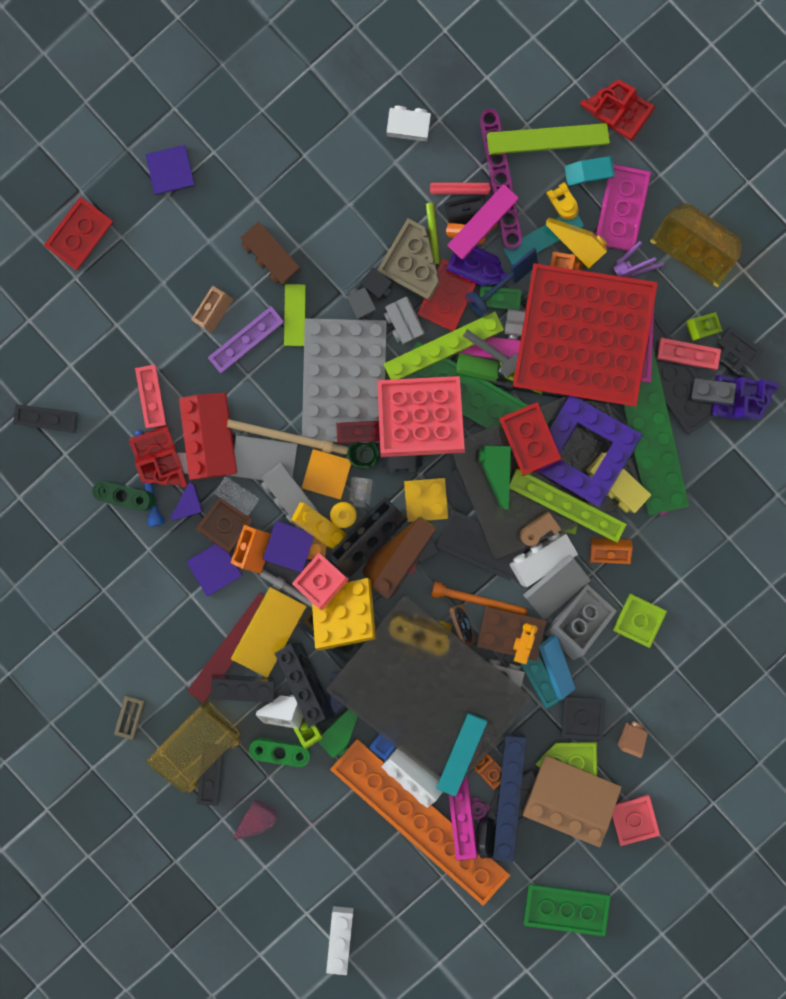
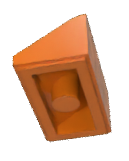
M592 537L590 542V563L631 564L632 540L619 539L617 543L608 538Z

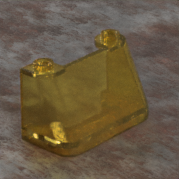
M206 700L155 751L146 763L182 793L186 791L190 793L198 785L195 781L229 747L233 749L240 742L238 737L241 733Z

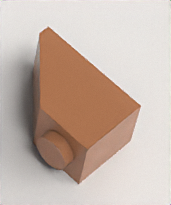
M635 721L632 724L626 722L617 744L622 751L642 758L648 734L643 729L644 725Z

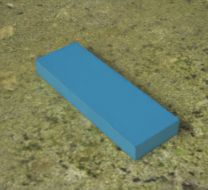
M552 635L539 645V649L557 699H564L576 688L558 637Z

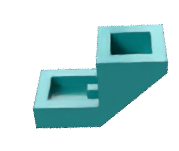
M612 156L583 160L564 166L568 186H575L589 181L599 182L615 177Z

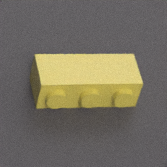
M601 453L588 467L586 472L590 474L589 477H593L607 453ZM623 469L607 496L619 501L618 506L624 512L636 513L651 494Z

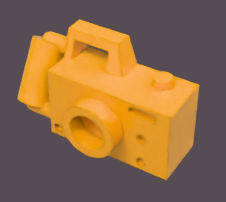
M528 623L523 625V633L520 638H516L513 650H516L513 661L527 664L535 638L534 635L538 630L535 625Z

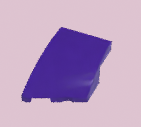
M719 374L715 376V381L736 384L733 406L713 403L712 416L741 420H760L780 383L768 380L757 381L744 377L733 378Z

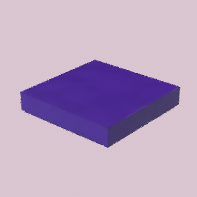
M185 145L145 154L155 195L195 186Z
M275 521L263 560L302 572L314 537L303 529Z
M216 544L187 561L188 566L207 597L243 576L239 568L231 564L232 557L230 553L228 554Z

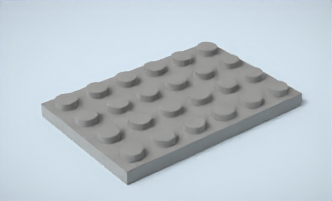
M305 319L303 437L337 442L336 423L379 420L377 380H385L386 368L384 363H386L387 320Z

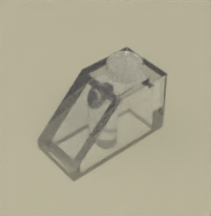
M352 477L349 502H354L353 506L365 508L366 504L371 503L373 480Z

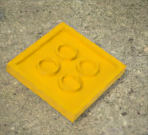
M369 578L347 582L322 611L312 603L315 649L318 651L376 639L372 587Z

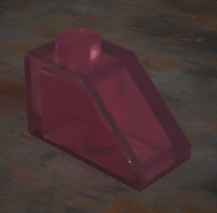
M255 799L233 838L237 840L264 833L266 828L271 829L277 819L273 817L276 811Z

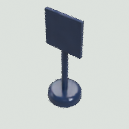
M533 248L511 267L512 272L484 296L480 297L475 292H469L465 295L468 304L479 316L483 318L489 312L488 306L484 301L512 278L516 284L533 270V264H538L536 249Z

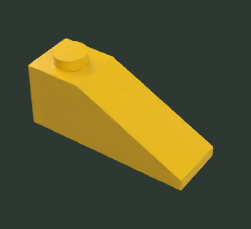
M550 217L546 220V225L588 268L607 252V242L602 236H596L591 231Z

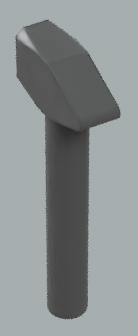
M468 329L465 331L463 337L503 363L499 368V372L509 378L516 369L518 353L507 357Z

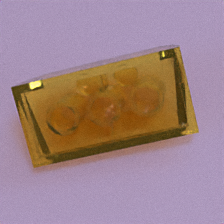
M689 203L678 205L670 210L650 240L651 243L717 288L740 258L742 249L740 238Z

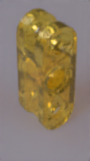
M396 616L390 622V634L398 641L434 655H443L449 649L448 636L440 630L404 616ZM397 626H402L403 629H402V630H398L396 627H397ZM422 631L425 637L422 640H417L413 636L414 633ZM437 641H441V642H442L441 645H436L435 643H436Z

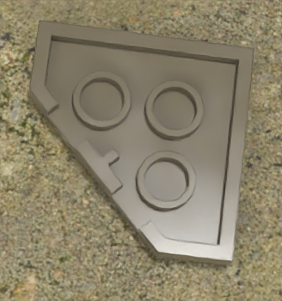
M407 218L377 271L430 301L440 281L427 229Z

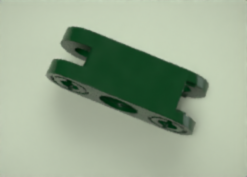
M99 481L92 488L93 497L101 502L137 511H149L156 505L155 495L148 490L112 481ZM124 491L127 493V499L125 501H123L122 499V493Z

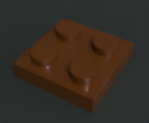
M219 497L196 527V531L229 554L238 542L243 526H250L253 519L222 497Z

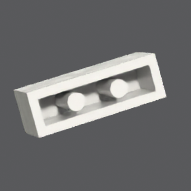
M552 533L545 542H539L530 548L531 551L526 554L521 553L513 558L514 561L509 565L522 586L528 587L546 576L569 555L573 558L578 555L566 533Z
M403 743L392 752L381 766L389 776L393 777L419 803L427 808L442 793V791L436 789L440 776Z
M333 906L326 973L347 975L354 908Z

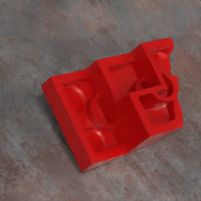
M621 80L613 82L608 88L601 89L595 96L588 100L584 99L580 103L581 107L602 123H607L609 128L630 141L634 140L655 110V105L637 96L636 88Z
M168 425L129 438L130 446L136 458L135 466L143 483L188 486Z

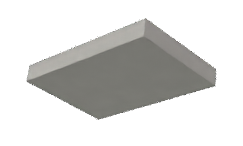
M236 435L234 452L237 474L231 476L262 480L261 476L282 462L293 477L297 443Z
M569 555L523 596L545 620L591 580L575 559Z

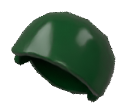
M356 442L348 447L347 457L350 463L357 469L367 470L377 464L380 451L374 442Z

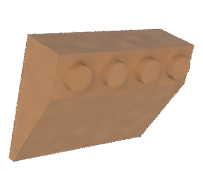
M545 755L522 814L524 817L601 847L621 786Z

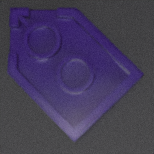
M476 246L463 260L454 253L446 268L481 286L498 284L507 276V273L501 267V261L498 256Z

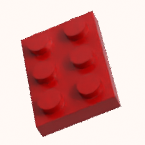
M79 197L43 246L78 271L114 222L82 197Z
M442 259L437 270L440 284L430 301L424 298L417 316L447 330L455 331L468 303L465 295L473 292L477 283L447 270L449 261Z
M538 402L499 418L523 476L562 460Z

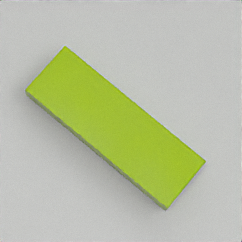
M285 284L284 346H304L306 285Z

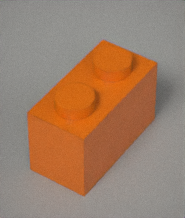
M244 525L231 564L261 574L265 564L263 556L271 534Z

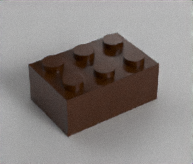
M485 607L476 647L515 656L516 650H513L515 640L521 637L523 625L528 623L535 625L538 629L534 635V642L528 657L530 660L537 661L540 651L539 645L542 643L546 621Z

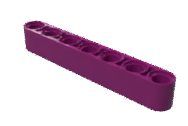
M486 109L480 117V128L493 195L503 185L495 181V178L498 176H503L506 179L504 185L513 192L506 154L489 155L487 134L490 132H502L498 113L494 109ZM488 116L493 117L495 122L487 124L484 122V118ZM498 156L503 162L501 164H494L491 159ZM516 203L499 220L502 243L504 248L509 251L517 250L522 242ZM510 216L513 218L514 223L507 225L503 222V218ZM514 236L517 238L518 243L511 245L507 242V238Z

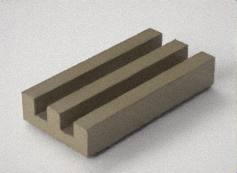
M125 695L114 735L130 740L135 739L146 700ZM128 701H131L132 704L124 732H120ZM136 703H138L139 707L130 735L128 734V731Z

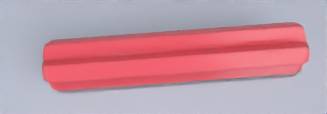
M432 182L430 184V194L488 195L490 194V183Z

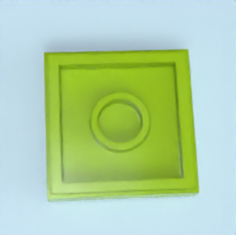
M629 593L612 630L650 648L667 611Z

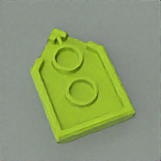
M597 742L555 743L536 763L540 768L544 756L547 755L597 776Z

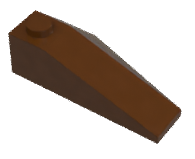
M419 517L376 551L362 570L364 576L371 580V587L387 599L394 596L437 528L422 517Z

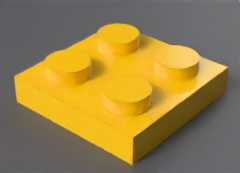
M445 478L404 481L407 522H414L419 517L425 520L448 519Z

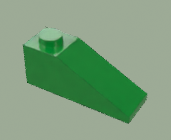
M483 446L482 450H479V462H482V468L502 509H509L511 447Z
M362 696L322 733L323 738L317 741L332 758L336 755L340 757L348 750L346 746L349 743L364 701Z

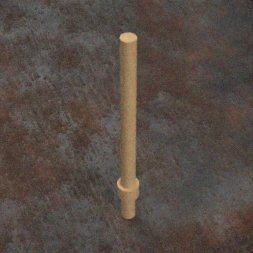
M230 419L227 421L226 427L319 448L322 449V452H336L346 455L348 447L333 444V441L329 440L320 441Z

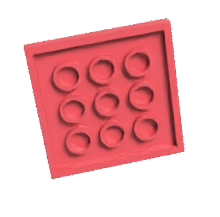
M460 376L377 380L381 457L465 453Z

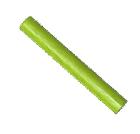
M427 203L426 211L430 245L435 265H439L440 254L434 203Z

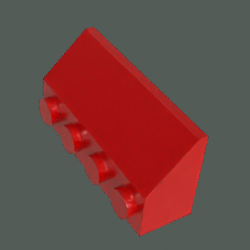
M227 393L201 394L179 398L189 480H205L237 474L232 430L226 427L227 421L230 419Z

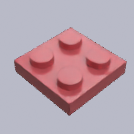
M318 553L292 584L322 611L349 579L323 555Z
M649 795L616 803L612 818L620 846L660 836Z

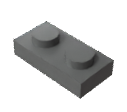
M695 379L691 399L692 401L733 406L736 384Z

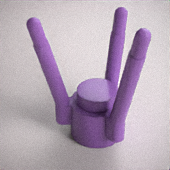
M639 241L623 257L616 260L617 265L613 268L618 276L631 278L663 267L664 263L645 267L657 260L655 257L633 267L629 261L624 262L642 245V242Z

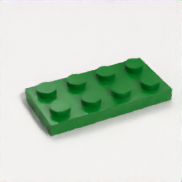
M529 883L523 924L529 927L605 937L611 896L605 893Z

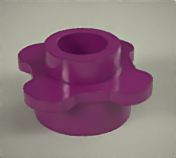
M474 797L472 799L473 817L476 821L480 822L486 812L490 810V806L488 803L484 804L478 797Z

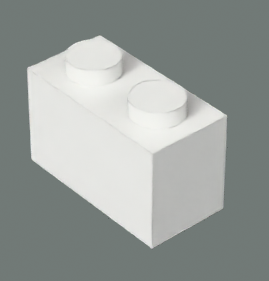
M403 106L390 108L387 137L427 142L431 113H427V110L419 108L415 109V111H410Z

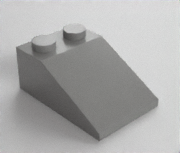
M586 584L557 615L544 634L548 638L552 635L557 636L562 651L574 661L587 652L617 611Z

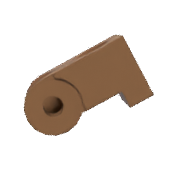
M546 511L521 530L520 540L528 546H534L549 531L556 534L562 529L552 515Z

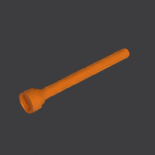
M434 581L431 597L439 599V597L447 596L520 615L528 613L525 607L449 589L442 585L443 583Z

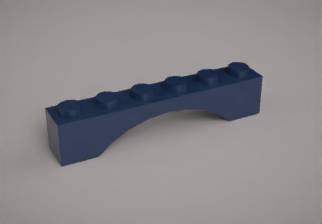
M504 733L500 792L492 856L494 860L514 862L526 746L525 735Z

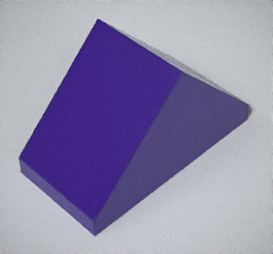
M189 482L170 517L172 520L204 512L196 484L193 482Z

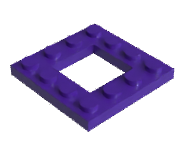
M569 396L549 429L559 454H561L578 424L613 444L592 478L563 461L542 468L537 472L596 506L601 507L643 435L582 400Z

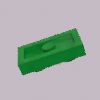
M481 286L480 297L484 296L493 287ZM500 288L484 302L488 308L520 311L522 290Z

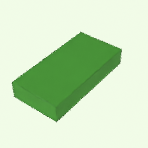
M459 353L457 356L456 373L496 382L498 378V361Z

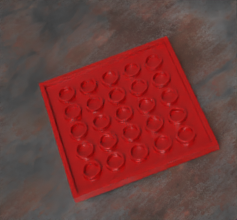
M534 263L513 387L636 407L658 282Z

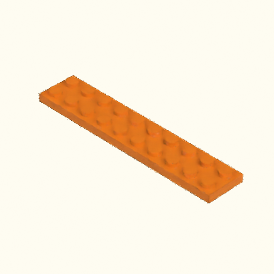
M357 738L330 770L484 906L510 877V873L492 857L481 859L478 855L476 859L457 861L452 822L432 804L427 808L419 803L409 791L405 790L400 783L389 776L381 767L385 762Z

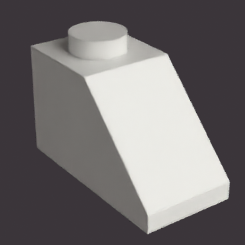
M281 695L256 712V716L265 724L296 729L300 728L303 714L294 695H289V697Z

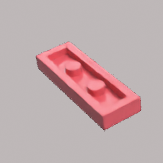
M660 338L656 359L716 371L719 366L721 349Z
M149 365L135 368L146 429L166 426L167 422L157 366Z

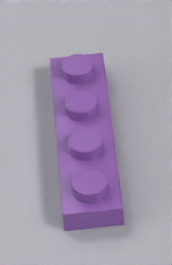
M270 306L212 353L208 359L222 374L280 327L284 321Z

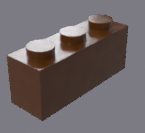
M259 221L241 237V240L244 242L241 246L248 254L251 252L257 257L255 259L256 263L262 269L266 267L271 272L268 276L276 285L280 282L284 286L301 270L297 263Z

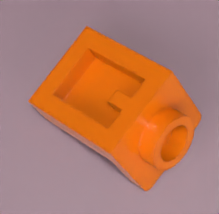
M553 252L550 266L583 270V262L576 255Z

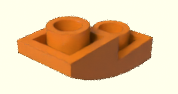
M480 745L476 748L470 765L493 790H496L500 786L502 767Z

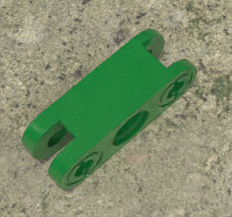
M257 738L249 747L250 756L254 760L303 767L309 762L311 757L309 747L304 749L302 744ZM257 747H262L263 751L259 752ZM278 747L283 748L286 755L278 757L275 754V749ZM302 753L304 757L299 758L297 754Z

